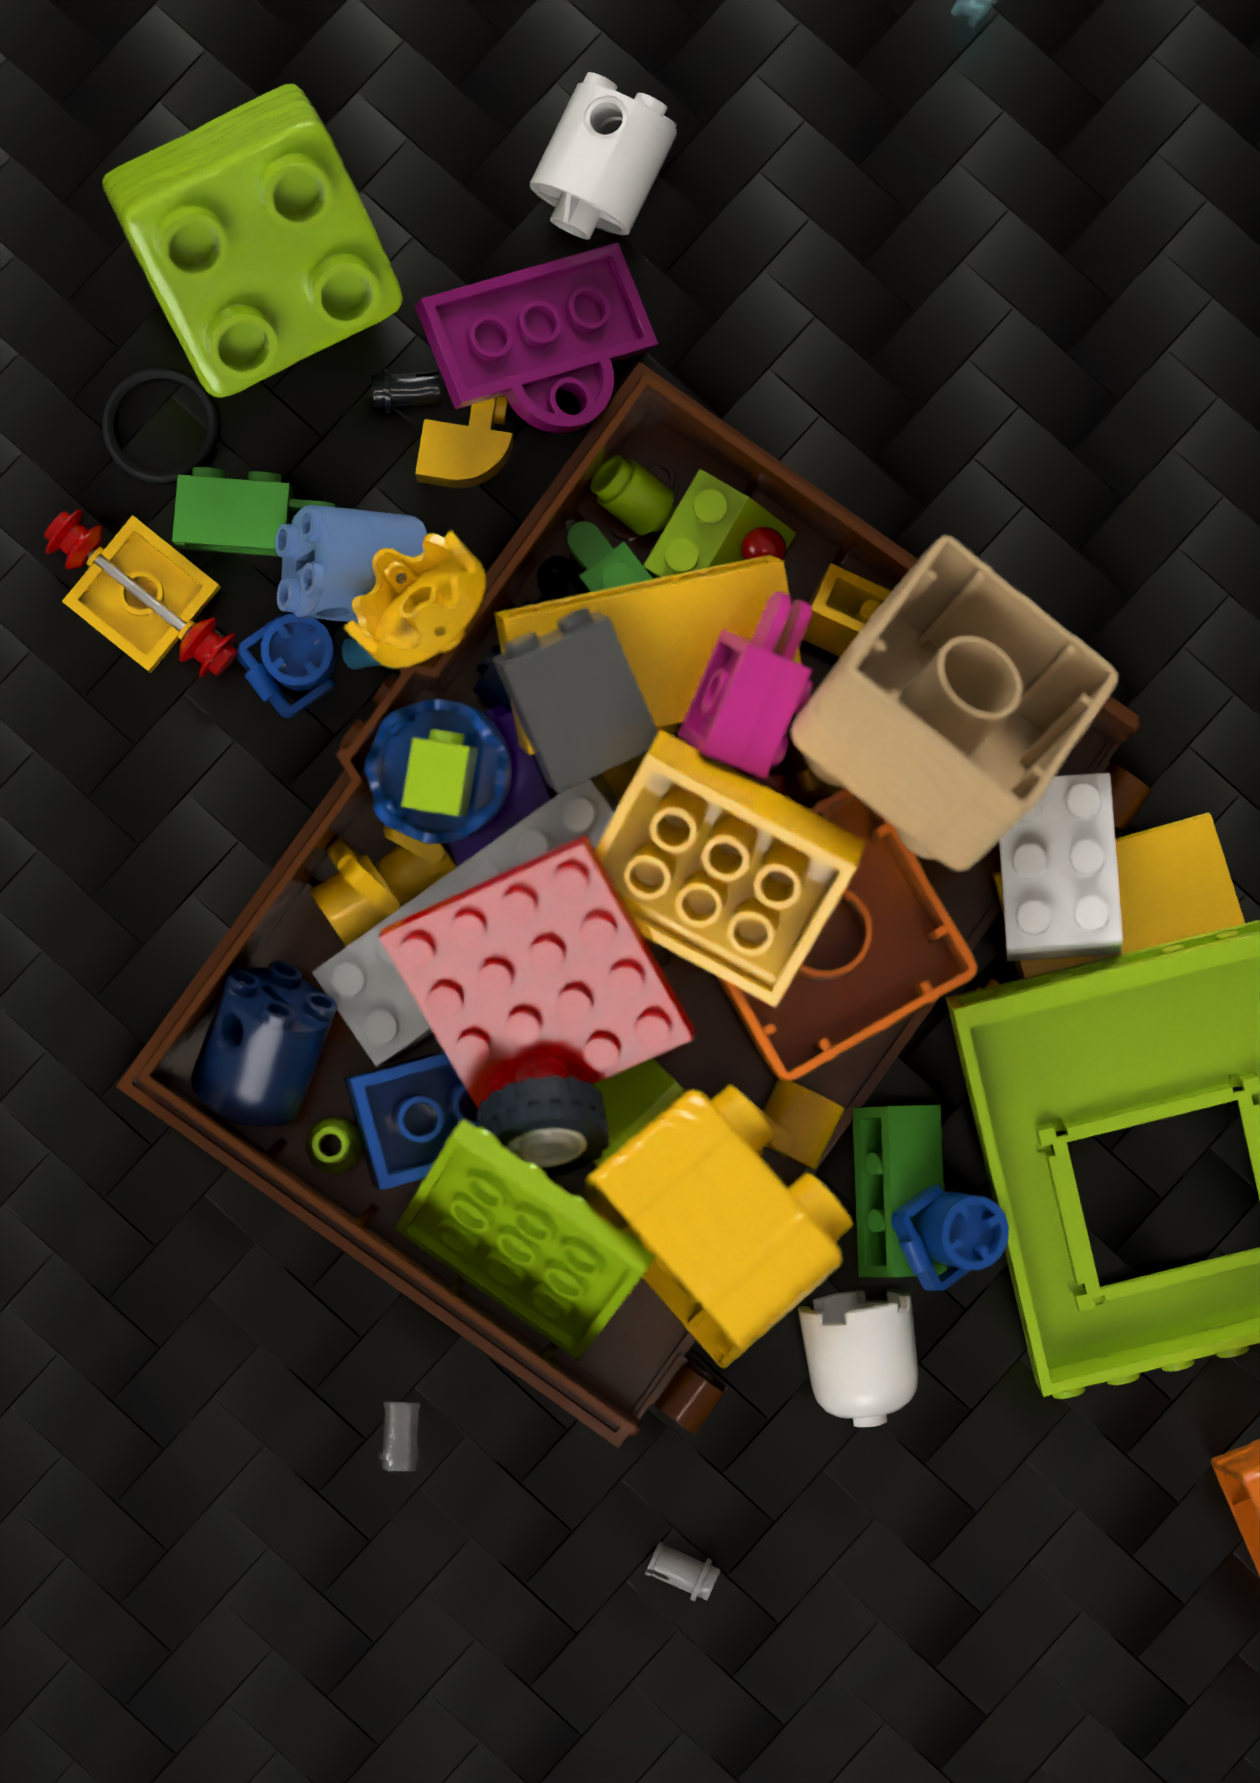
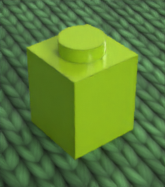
M437 729L430 730L429 740L413 738L402 807L453 816H467L479 748L464 746L465 734Z

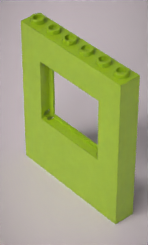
M1260 920L947 997V1005L993 1202L997 1203L1004 1212L1009 1227L1008 1243L1004 1250L1034 1379L1043 1397L1052 1395L1056 1399L1072 1398L1082 1394L1086 1386L1106 1381L1109 1385H1123L1137 1380L1142 1372L1158 1368L1169 1372L1179 1371L1191 1367L1195 1363L1194 1359L1214 1354L1220 1358L1235 1357L1246 1353L1250 1345L1260 1343V1247L1100 1287L1067 1142L1237 1100L1260 1201ZM1234 1087L1243 1088V1090L1233 1092ZM1066 1131L1067 1134L1057 1136L1056 1132Z

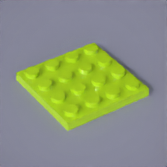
M464 1119L448 1139L394 1229L578 1361L656 1257L644 1248L643 1243L635 1235L614 1227L596 1214L595 1209L586 1200L578 1196L569 1195L551 1182L545 1172L537 1165L520 1160L502 1147L492 1133L483 1128L474 1127Z

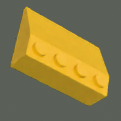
M660 730L595 848V852L643 936L776 1007L857 869L867 841Z
M1209 812L1115 839L1123 937L1121 954L1245 923L1216 828ZM1000 871L993 873V878L1004 917L1002 876ZM1120 954L1015 961L1020 980Z

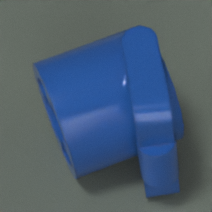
M281 614L239 645L237 658L247 671L244 675L264 703L270 701L276 711L284 718L295 717L337 685L331 677L334 675L339 661L338 647L332 634L317 619L297 617L295 614H287L285 616ZM260 642L261 659L264 665L262 663L259 664L249 651ZM274 678L285 688L297 692H311L293 705H290L282 695V689Z
M934 1184L925 1188L895 1210L891 1217V1223L899 1239V1245L913 1274L917 1275L922 1287L927 1291L945 1290L971 1270H981L991 1266L1002 1256L1008 1243L1009 1227L1007 1219L997 1203L982 1196L943 1191L940 1184ZM912 1216H914L913 1224L910 1220ZM933 1262L951 1267L938 1276L933 1267Z

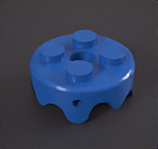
M449 699L418 702L398 709L388 715L379 725L377 735L367 754L364 765L365 774L368 777L374 798L373 809L377 817L386 826L415 840L429 844L461 840L474 835L488 826L501 811L508 797L512 780L511 756L506 740L496 724L483 712L474 707ZM437 729L465 734L463 745L479 748L467 816H453L402 807L413 738L429 740L430 730Z

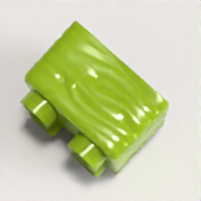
M284 84L180 138L130 160L105 174L102 180L103 190L199 382L206 392L214 397L222 398L236 394L329 346L387 319L398 311L402 304L403 297L399 281L390 266L391 263L382 248L377 232L356 188L343 166L342 159L335 148L331 136L303 90L295 84Z

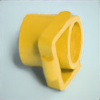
M339 836L326 850L338 872L309 890V892L347 947L402 906L367 854L362 855L344 838Z
M779 1078L763 1110L752 1103L767 1121L775 1135V1138L765 1147L777 1152L784 1158H789L813 1170H816L845 1111V1108L820 1094L790 1080L782 1081Z

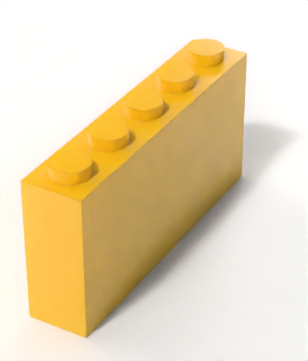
M765 555L494 612L502 654L506 652L503 646L510 640L530 632H536L537 637L554 631L559 628L556 621L573 611L589 608L590 613L598 610L608 616L657 731L662 730L672 734L678 732L681 728V722H683L721 630L724 629L751 641L770 596L777 591L789 595L784 561L772 555ZM798 648L793 660L801 664ZM512 705L519 746L529 755H532L534 753Z

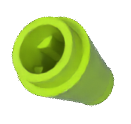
M330 1117L319 1121L312 1127L307 1136L306 1151L308 1158L316 1168L325 1173L339 1174L351 1169L358 1162L362 1153V1144L358 1130L351 1122L343 1118ZM329 1134L338 1136L342 1144L340 1152L332 1157L328 1156L321 1149L322 1139H327L326 1136Z

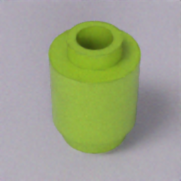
M614 455L607 459L593 476L590 488L597 495L598 504L638 535H645L651 531H660L668 524L674 514L673 490L632 458L624 459L620 455Z

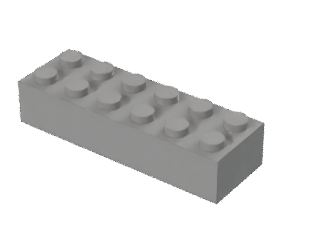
M601 773L562 791L312 972L326 994L335 1000L337 1010L376 1067L394 1062L434 1033L379 939L382 928L584 835H587L595 850L620 804V800Z

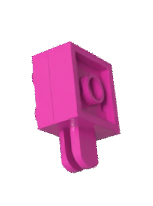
M777 591L770 596L751 641L722 629L678 732V736L703 754L766 779L770 767H777L785 755L789 737L785 732L793 713H800L806 705L811 692L812 683L808 680L811 669L793 660L812 615L811 605L802 600H796L791 605L790 596Z

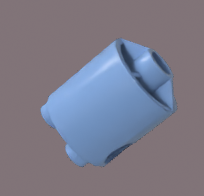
M321 505L303 506L294 516L292 523H282L276 533L275 550L277 555L282 557V580L277 590V605L279 609L284 612H292L297 617L343 622L353 620L359 623L352 608V601L357 596L368 594L375 585L376 576L372 568L374 555L383 548H393L406 556L412 557L423 553L422 542L424 536L428 534L423 522L410 515Z

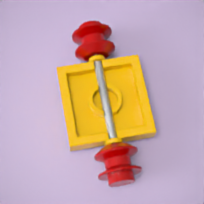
M78 509L71 515L63 511L53 520L44 534V537L49 540L45 552L48 555L58 550L67 555L65 569L67 570L79 568L85 564L89 566V569L62 600L71 610L149 673H152L179 639L182 641L180 644L179 661L183 663L191 658H195L200 662V678H204L210 672L219 676L230 665L238 653V650L232 646L237 635L232 633L224 638L219 636L215 632L217 623L215 617L201 620L197 624L193 622L221 588L218 583L133 515L105 549L100 547L102 544L103 527L97 525L89 530L81 524L83 517L81 509Z

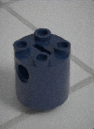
M274 961L270 963L268 969L233 968L227 972L191 1075L194 1092L203 1103L236 1124L260 1127L281 1126L295 1119L301 1109L337 1010L335 1000L322 994L321 991L302 980L301 970L290 963Z

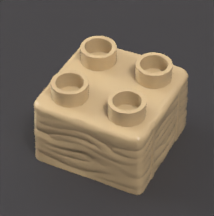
M942 536L921 557L916 566L907 573L887 599L877 608L813 696L797 715L791 728V738L795 746L804 753L808 766L816 776L828 784L846 787L892 824L902 843L911 852L926 859H937L952 870L964 871L981 859L1036 805L1074 744L1084 733L1117 683L1118 674L1105 659L1085 645L1079 638L1071 635L1029 598L1010 586L1005 580L994 573L991 567L981 562L957 540L949 536Z

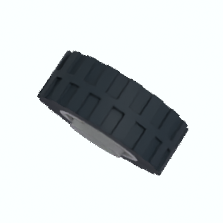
M547 1076V1078L536 1079L534 1077L518 1083L513 1082L505 1085V1088L499 1091L495 1090L489 1094V1098L486 1101L483 1100L479 1105L480 1111H477L479 1128L492 1133L502 1147L520 1160L537 1165L545 1172L548 1178L553 1175L572 1173L571 1171L589 1166L590 1162L598 1160L603 1155L602 1152L607 1150L609 1146V1133L602 1093L599 1089L595 1090L593 1084L587 1081H578L577 1078Z

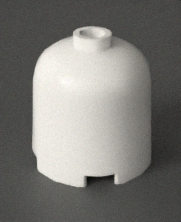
M887 1289L888 1300L866 1301L864 1290L843 1292L813 1299L814 1310L806 1306L798 1308L811 1387L816 1401L826 1412L841 1418H853L855 1427H874L885 1424L887 1422L886 1414L901 1409L913 1398L918 1388V1366L911 1295L907 1291Z

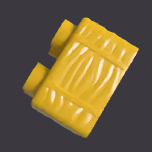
M728 1085L711 1101L700 1091L690 1090L685 1092L667 1110L658 1115L654 1121L647 1124L638 1134L627 1141L621 1149L587 1177L584 1190L579 1196L592 1205L596 1214L617 1229L625 1230L635 1235L643 1243L644 1248L656 1256L642 1275V1279L722 1369L728 1367L735 1359L745 1353L755 1341L764 1336L777 1322L783 1319L839 1267L842 1255L836 1242L853 1225L842 1205L814 1176L805 1173L787 1189L760 1158L764 1154L763 1148L775 1138V1135L755 1106L731 1085Z

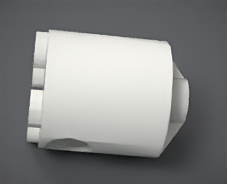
M592 72L587 73L583 83L577 84L530 182V188L540 198L555 207L550 221L560 229L582 239H590L595 227L618 235H629L677 135L676 123L664 116L667 106L661 101L644 93H637L635 98L632 99L617 92L618 87L611 80Z

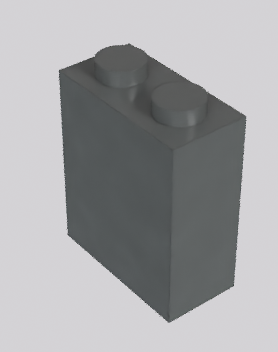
M582 608L561 617L556 621L559 628L543 636L537 637L536 632H530L510 640L503 646L506 652L492 658L544 779L557 793L648 752L658 734L610 618L598 610L590 613L589 608Z

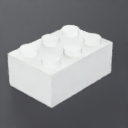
M1110 773L1053 777L1036 805L999 840L1007 961L1121 954L1123 937Z

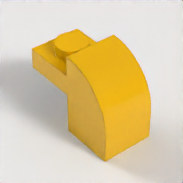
M503 395L472 404L469 426L424 419L415 471L417 481L419 483L451 488H468L482 484L494 477L506 464L514 445L513 433L494 430L495 424L505 425L509 404L506 396Z

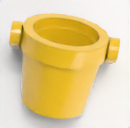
M384 825V837L397 845L376 862V866L402 906L458 867L448 843H423Z

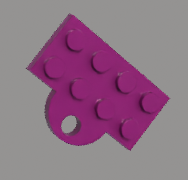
M618 242L424 297L415 305L455 410L505 395L510 406L521 419L531 426L549 433L563 434L575 432L590 424L605 409L612 396L614 388L612 363L650 352L658 345ZM558 390H567L577 397L580 404L579 414L570 415L558 407L556 403V392Z

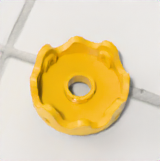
M452 531L444 538L433 533L426 534L422 542L424 552L415 557L406 556L393 548H383L374 555L372 568L376 576L375 585L368 594L357 596L352 601V608L359 625L351 620L344 628L381 665L391 668L409 667L427 660L438 652H447L453 649L461 641L464 629L476 614L486 588V573L481 562Z

